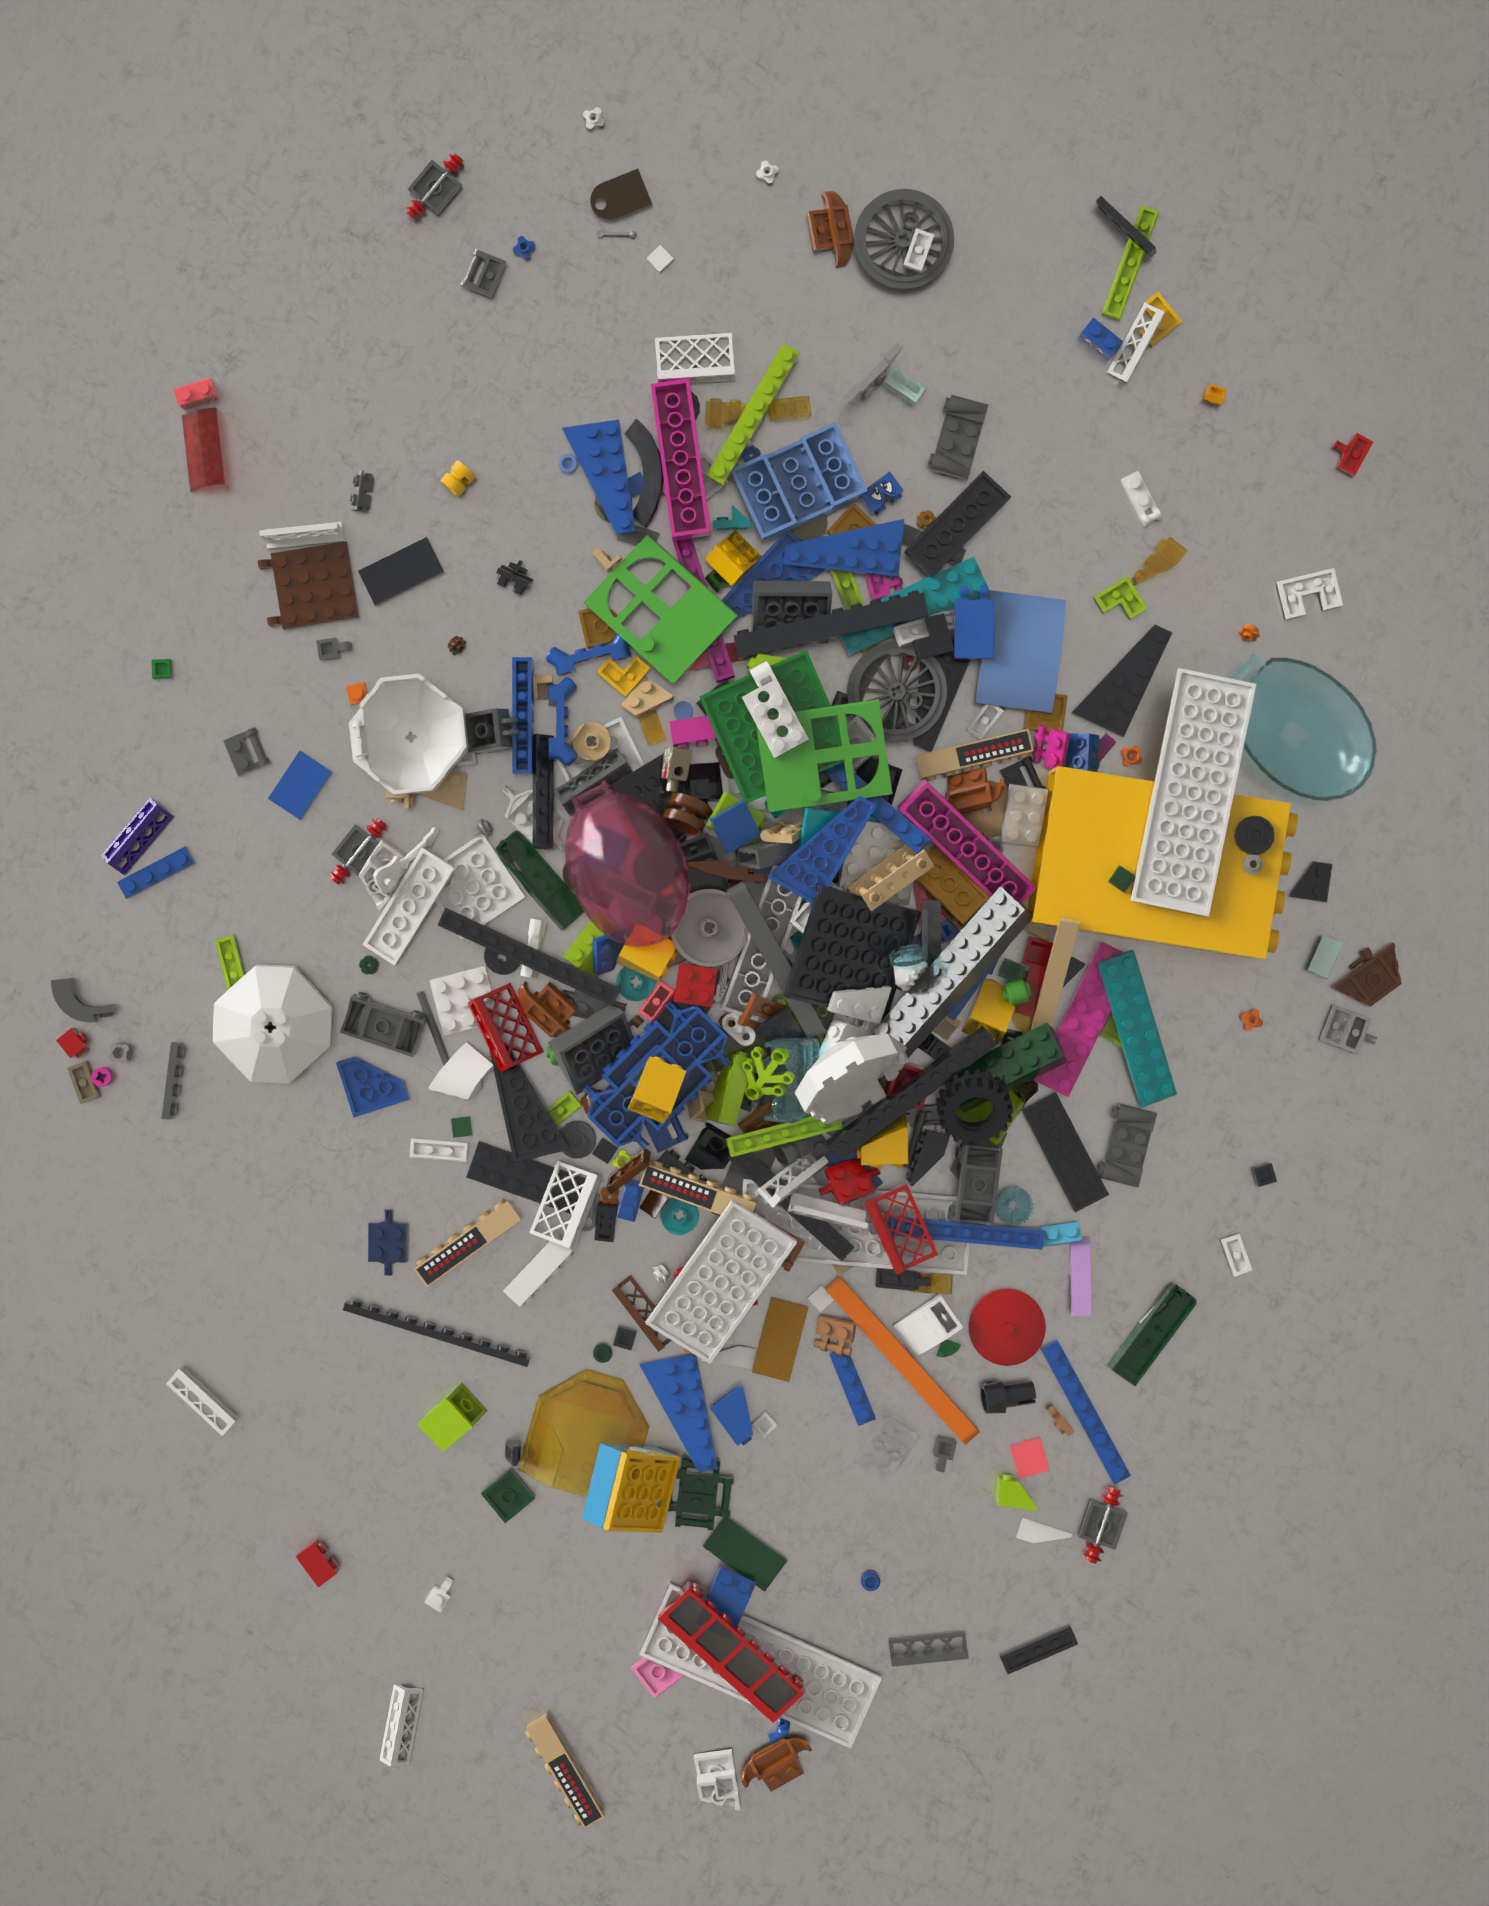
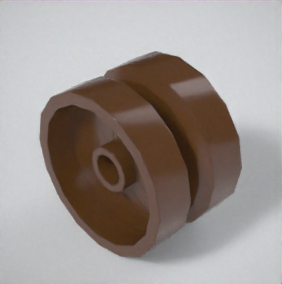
M673 793L668 802L671 808L665 810L662 817L663 822L681 832L697 836L702 835L705 828V823L702 820L708 819L711 807L705 802L687 794Z

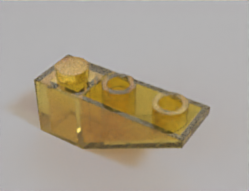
M717 398L706 401L705 428L725 429L736 424L747 404L741 403L740 400L722 402V399Z
M1170 536L1166 540L1162 539L1156 546L1158 549L1156 554H1150L1144 562L1147 566L1143 571L1139 569L1134 575L1133 579L1135 581L1133 585H1139L1173 569L1188 550Z

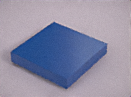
M744 800L710 819L725 852L728 854L761 834Z

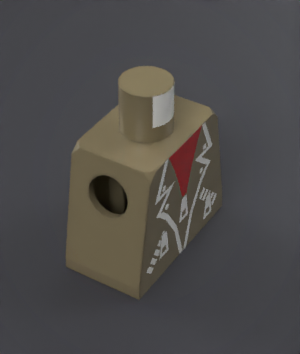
M674 747L664 749L661 777L668 779L666 791L678 792L679 781L687 780L692 750Z

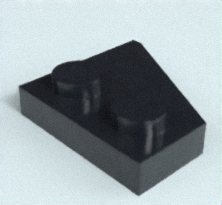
M1312 861L1296 887L1289 894V897L1327 902L1333 864Z

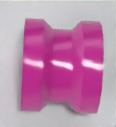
M107 1067L97 1068L92 1073V1082L99 1087L108 1086L112 1083L114 1074Z

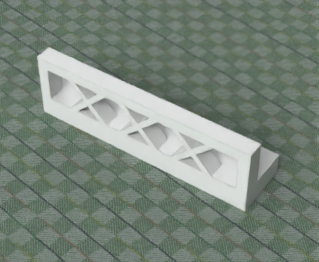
M1146 302L1144 303L1108 373L1127 383L1129 382L1166 314L1164 311ZM1146 308L1155 312V315L1151 321L1145 323L1143 314ZM1140 319H1142L1143 324L1138 325ZM1144 326L1145 333L1143 337L1135 340L1133 332L1136 328ZM1134 344L1136 350L1133 356L1126 358L1125 347ZM1125 361L1126 369L1122 375L1113 371L1117 363Z
M809 1153L802 1158H798L797 1161L786 1167L757 1191L774 1208L818 1174L829 1161L825 1156L816 1161ZM804 1159L810 1162L811 1166L809 1168L803 1167ZM791 1169L798 1170L799 1175L797 1177L791 1176ZM780 1178L787 1180L786 1186L779 1185ZM766 1188L775 1189L773 1197L765 1190Z
M792 1193L788 1208L790 1213L857 1230H865L868 1227V1223H865L867 1214L865 1210L845 1205L840 1206L837 1203L797 1193Z
M183 1366L166 1383L222 1436L239 1419ZM178 1378L185 1384V1388L176 1387L173 1384L174 1380ZM189 1391L198 1396L199 1401L190 1400ZM203 1404L212 1409L214 1414L204 1413ZM217 1417H220L228 1424L224 1429L217 1425Z
M394 1684L380 1755V1761L389 1766H409L423 1689L406 1688L401 1684ZM410 1694H416L415 1700L410 1704ZM411 1712L412 1718L406 1723V1716ZM408 1731V1738L402 1742V1735ZM404 1750V1760H398L399 1754Z

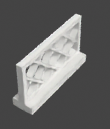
M732 333L655 338L658 383L688 378L690 384L735 381ZM720 339L729 340V345L724 350L717 345ZM706 340L711 345L703 351L697 346L700 341ZM682 342H688L691 345L686 352H683L678 347ZM659 343H668L672 348L665 354L660 350ZM713 347L721 352L715 360L707 354ZM694 348L702 354L696 361L688 356ZM674 350L683 355L677 362L669 357ZM723 355L730 360V366H721L718 363ZM704 357L712 362L709 367L705 368L698 363ZM685 358L692 363L689 369H683L679 365ZM666 359L673 364L670 370H661V364Z
M342 522L259 531L260 537L266 541L268 550L344 542Z
M557 1161L529 1233L575 1250L602 1177ZM561 1166L567 1168L570 1175L560 1180L558 1175ZM580 1174L586 1175L585 1183L577 1186L574 1177ZM572 1179L575 1188L565 1192L562 1183ZM559 1185L563 1194L553 1198L552 1188ZM577 1191L578 1201L570 1204L567 1195ZM565 1197L568 1206L558 1210L555 1201ZM552 1203L556 1212L546 1216L545 1206ZM570 1209L572 1217L564 1223L560 1213ZM557 1215L561 1224L551 1228L548 1219ZM545 1221L549 1230L542 1234L536 1232L538 1224ZM563 1228L565 1232L563 1240H557L553 1231Z

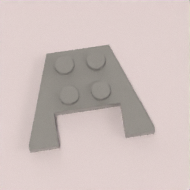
M896 343L858 386L855 385L843 398L848 403L859 401L862 397L866 399L873 392L874 385L876 383L880 385L886 379L887 371L902 348Z

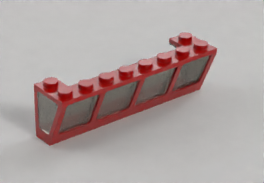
M688 1581L658 1614V1620L774 1723L805 1694L804 1680L797 1673H791L782 1664L779 1666L775 1663V1658L768 1651L764 1653L760 1649V1644L752 1638L750 1640L745 1636L746 1632L739 1625L735 1627L731 1623L732 1619L723 1612L721 1614L716 1609L717 1606L714 1602L703 1598V1589L696 1582L692 1584Z

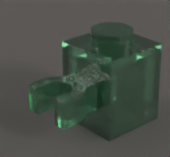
M1003 958L996 976L1008 981L1019 978L1025 981L1028 971H1025L1027 966Z

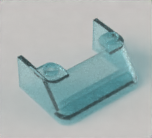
M779 1038L765 1043V1047L772 1048V1051L776 1048L788 1050L789 1057L781 1065V1075L786 1071H790L795 1075V1080L790 1085L782 1083L786 1087V1091L782 1096H777L773 1100V1113L765 1116L764 1120L793 1124L812 1116L811 1113H805L795 1092L807 1071L819 1059L818 1039Z

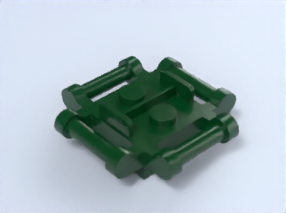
M682 1458L681 1472H677L676 1479H680L677 1504H671V1495L668 1512H676L675 1527H681V1525L702 1527L713 1531L715 1516L730 1517L729 1504L731 1485L734 1484V1478L719 1476L720 1461H717L718 1469H714L713 1474L686 1471L687 1468L696 1469L692 1460ZM718 1483L724 1484L721 1509H716ZM682 1512L709 1515V1519L682 1518Z

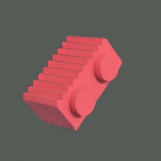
M211 377L174 388L177 403L183 410L190 407L193 408V406L196 407L197 405L200 406L201 404L204 405V403H211L215 399L219 400L215 383Z
M659 981L657 987L654 988L655 991H652L650 997H647L648 1000H645L641 1009L638 1010L641 1015L652 1022L656 1020L675 993V990L663 981Z

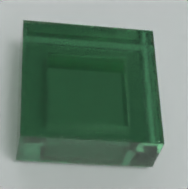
M471 1116L451 1118L453 1138L473 1135Z

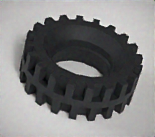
M975 1069V1074H969L968 1070L964 1071L965 1075L961 1077L955 1074L953 1076L954 1081L950 1082L947 1080L945 1082L946 1088H940V1098L936 1100L942 1129H945L948 1137L952 1135L955 1142L958 1143L961 1139L963 1144L967 1146L969 1142H974L975 1146H980L979 1141L984 1140L986 1144L991 1143L990 1138L993 1136L998 1139L1001 1130L1007 1131V1122H1012L1011 1113H1013V1107L1006 1084L1001 1083L997 1075L992 1078L991 1072L986 1071L985 1075L981 1074L980 1070ZM983 1097L992 1103L993 1110L991 1114L982 1121L966 1122L958 1117V1107L967 1099Z

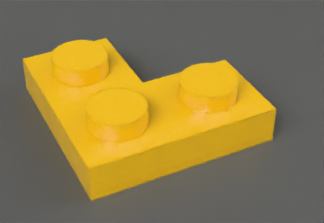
M1159 292L1146 301L1147 304L1166 313L1149 343L1151 347L1182 323V320ZM1146 308V311H1147V312L1150 314V316L1153 318L1154 315H1155V312H1153V311H1151L1150 309ZM1144 328L1139 332L1142 336L1145 333Z
M637 656L632 659L624 670L608 658L598 669L597 673L624 697H627L651 668Z

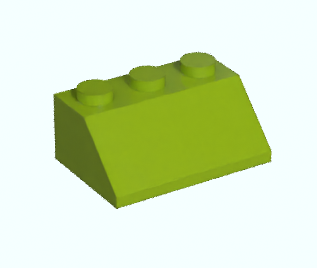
M598 910L563 957L580 970L597 977L598 975L593 972V939L623 928Z

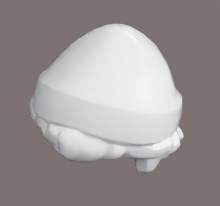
M918 957L898 959L893 966L895 984L903 991L910 990L911 985H915L914 981L918 980L926 971L928 963Z

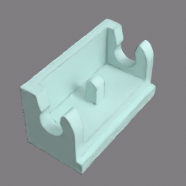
M895 366L883 383L888 389L914 406L927 389V387L921 385Z
M1323 935L1308 971L1327 980L1343 943Z

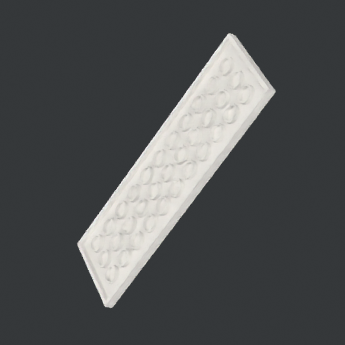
M1178 668L1130 901L1209 917L1256 689L1255 683Z
M743 1179L742 1195L748 1193L755 1196L754 1199L758 1200L754 1213L805 1241L795 1261L893 1269L864 1204L865 1201L889 1191L876 1190L871 1195L843 1204L867 1211L865 1223H868L867 1229L857 1230L829 1223L855 1247L841 1261L779 1204L772 1208L757 1191L760 1187L751 1179ZM803 1184L794 1191L797 1194L839 1204L832 1192L823 1196L820 1195L818 1189L827 1185ZM898 1192L895 1200L905 1204L908 1195L906 1192ZM911 1192L922 1218L952 1221L951 1216L948 1215V1209L954 1201H957V1196ZM882 1199L877 1203L881 1210L888 1211L891 1201ZM894 1202L890 1213L900 1216L904 1206ZM907 1207L903 1217H915L916 1213L913 1209ZM890 1215L886 1222L888 1227L890 1225ZM896 1236L894 1239L895 1244L903 1247L907 1237ZM909 1238L906 1248L916 1252L920 1241ZM932 1239L938 1255L906 1269L911 1271L967 1275L970 1243ZM922 1242L919 1253L927 1255L932 1253L930 1245ZM904 1251L902 1256L904 1264L912 1262L915 1254Z
M670 1583L639 1655L751 1704L658 1620V1614L682 1589ZM688 1596L669 1614L691 1635H694L702 1627L696 1624L702 1606L691 1596ZM742 1615L738 1625L746 1632L745 1636L750 1640L752 1638L760 1644V1649L764 1653L768 1651L775 1658L774 1662L779 1666L782 1664L791 1673H797L804 1680L805 1694L780 1717L852 1748L882 1676ZM708 1629L697 1638L720 1661H723L741 1643L735 1635H733L732 1639H729ZM746 1646L726 1664L749 1687L753 1686L770 1670V1667ZM773 1673L755 1692L771 1707L776 1709L794 1688L777 1673Z

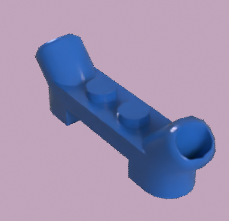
M617 634L611 645L605 646V643L593 646L594 649L586 651V648L575 650V654L572 655L565 653L557 647H552L546 656V661L555 666L557 676L576 672L574 664L608 655H611L615 662L629 658L632 655L629 648L630 645Z
M566 677L559 684H548V706H556V738H549V759H559L565 766H570L577 759V753L564 741V737H568V725H564V718H568V707H564V702L576 692L577 685L572 679Z

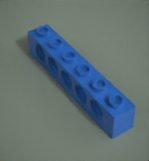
M512 657V717H517L518 722L512 724V729H519V734L512 736V774L533 775L532 657Z

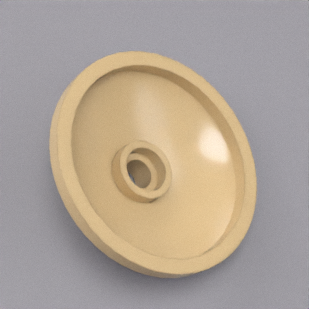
M988 781L991 786L998 784L994 781ZM1005 788L1003 795L991 804L990 812L980 809L962 814L977 830L984 833V836L987 838H993L1001 834L1008 790Z

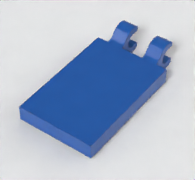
M960 586L961 600H955L954 658L994 659V600H988V586H980V600H969L968 586Z

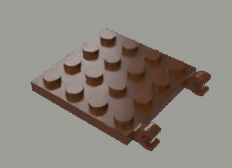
M347 541L270 553L271 559L257 561L260 570L273 568L281 616L268 617L267 623L269 627L282 625L283 630L360 618Z

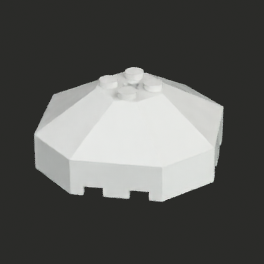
M420 674L380 678L371 692L361 701L359 711L349 722L353 762L396 796L435 791L469 749L465 710ZM409 732L417 736L413 743H410V740H406Z
M256 964L214 1003L213 1043L250 1082L291 1083L331 1046L333 1005L322 996L320 991L307 980L296 966ZM269 1022L276 1026L272 1033L265 1029V1025H268Z
M888 1033L863 1037L853 1036L844 1041H833L829 1044V1048L807 1071L795 1092L803 1110L807 1114L811 1113L812 1117L817 1120L821 1119L824 1124L862 1114L865 1112L862 1106L870 1101L873 1105H876L886 1098V1094L878 1079L884 1075L888 1081L896 1079L899 1074L898 1070H901L904 1064L909 1062L905 1053L907 1047Z

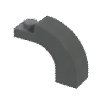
M74 978L51 980L52 993L57 1005L65 1014L75 1020L99 1022L98 1014L101 1018L110 1017L112 1012H117L116 1004L95 1007L84 1004L77 996Z

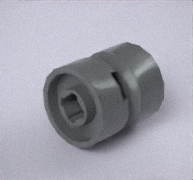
M804 1138L773 1146V1151L780 1164L787 1167L797 1161L798 1158L809 1154L810 1148L807 1140Z

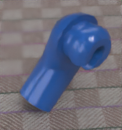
M783 1718L778 1721L776 1732L768 1736L772 1744L788 1736L790 1721Z

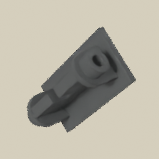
M359 471L357 475H354V494L352 493L350 497L352 511L357 510L358 507L361 512H367V509H369L371 495L364 494V492H372L373 474L365 473L363 475L364 471Z

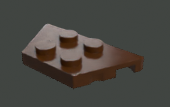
M1391 942L1332 987L1369 1007L1377 1003L1402 984L1398 971V960L1395 954V944Z

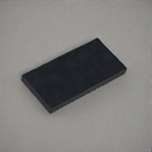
M425 537L358 572L374 605L377 606L444 573V570L428 538Z

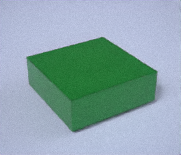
M172 659L152 660V679H173Z

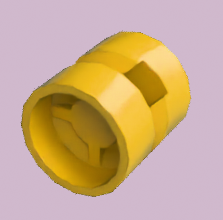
M457 460L450 468L451 473H446L440 482L456 496L460 497L466 489L465 485H470L476 475Z

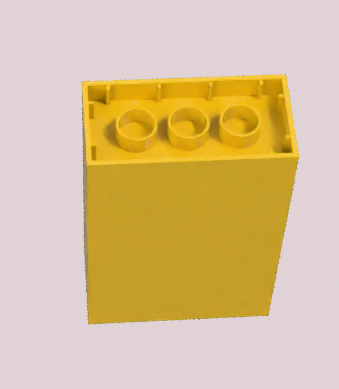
M1057 766L1049 771L1046 788L1048 789V796L1032 875V883L1037 889L1029 896L1027 907L1033 914L1029 922L1030 924L1057 928L1060 917L1080 920L1078 931L1248 959H1266L1268 952H1276L1279 942V930L1271 929L1274 914H1282L1285 904V891L1277 890L1278 882L1281 875H1288L1292 859L1290 852H1284L1285 839L1287 836L1294 837L1298 822V815L1290 813L1291 803L1234 794L1210 914L1207 917L1130 901L1134 880L1125 893L1108 882L1119 865L1133 875H1136L1154 781ZM1250 816H1261L1267 819L1274 829L1273 844L1266 852L1257 855L1263 862L1262 869L1257 874H1248L1243 869V860L1250 854L1241 851L1236 845L1234 838L1238 823ZM1251 861L1250 867L1255 868L1256 862Z

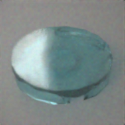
M920 945L902 946L898 948V952L893 950L889 954L890 963L893 966L899 967L916 965L928 958L927 948L923 947L922 949Z

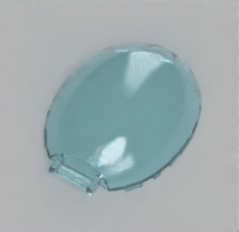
M1252 653L1250 655L1251 658L1230 678L1240 680L1256 663L1260 666L1245 681L1256 684L1244 742V749L1251 759L1272 781L1300 797L1328 801L1344 798L1360 789L1370 777L1374 768L1377 749L1371 721L1359 701L1344 685L1314 665L1290 658H1270L1263 663Z

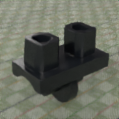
M521 560L517 564L510 562L508 567L502 564L496 572L498 574L497 584L506 587L509 580L516 582L513 591L520 595L525 592L534 579L526 576L528 570L522 567L523 561Z

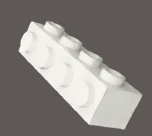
M558 1233L555 1235L557 1240H563ZM549 1241L509 1283L503 1292L519 1307L522 1304L526 1306L534 1298L532 1296L533 1292L536 1289L540 1292L547 1284L545 1280L549 1276L553 1278L559 1272L560 1268L558 1266L562 1262L566 1264L574 1256L571 1253L573 1250Z

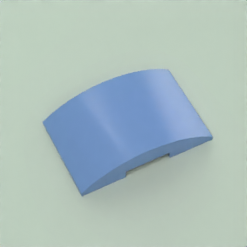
M836 422L805 435L799 441L768 455L763 454L733 468L731 472L762 539L770 538L808 524L845 506L868 492Z
M990 590L988 600H994V659H981L975 703L1052 713L1062 650L1066 600Z

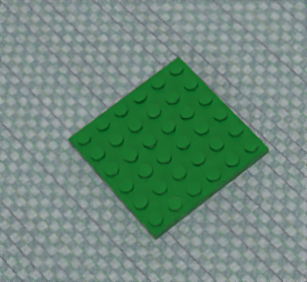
M807 650L770 666L793 711L831 706ZM751 674L699 696L746 804L766 796L756 723L742 699V696L759 688ZM761 691L758 694L759 701L766 702L769 699V693ZM771 708L767 712V715L778 714V710L775 708ZM835 716L811 719L815 750L842 746L839 724ZM844 760L818 763V773L844 762Z

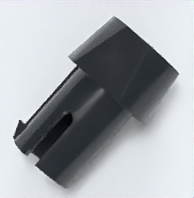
M987 1381L980 1389L981 1402L986 1414L1006 1413V1408L1036 1403V1391L1032 1381L1003 1385L1001 1381Z

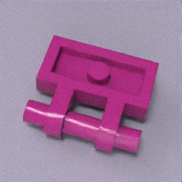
M865 574L872 600L890 595V587H895V591L903 589L902 584L904 583L900 576L892 577L891 581H887L886 576Z
M1039 725L1038 731L1035 734V739H1037L1036 745L1032 752L1034 756L1033 763L1039 764L1041 757L1045 758L1044 766L1052 769L1057 766L1065 767L1071 733L1052 728L1048 734L1046 733V726ZM1044 741L1048 742L1047 750L1043 749Z

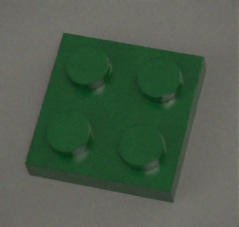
M512 1468L481 1492V1495L504 1523H507L535 1500L534 1495Z

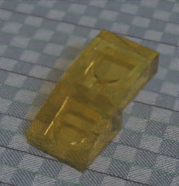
M809 396L773 400L769 406L770 420L811 416Z
M656 709L647 711L644 715L638 717L648 746L666 739Z
M920 1272V1277L930 1278V1286H920L919 1290L911 1291L952 1294L953 1275Z

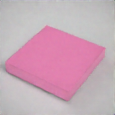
M645 1657L631 1667L654 1699L685 1676Z

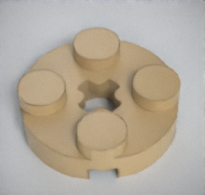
M586 723L579 726L574 732L573 747L580 758L586 761H598L609 752L611 738L607 729L601 724ZM595 737L596 746H587V738L592 739Z

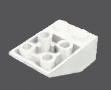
M939 1293L894 1324L893 1328L915 1358L961 1330L963 1326Z

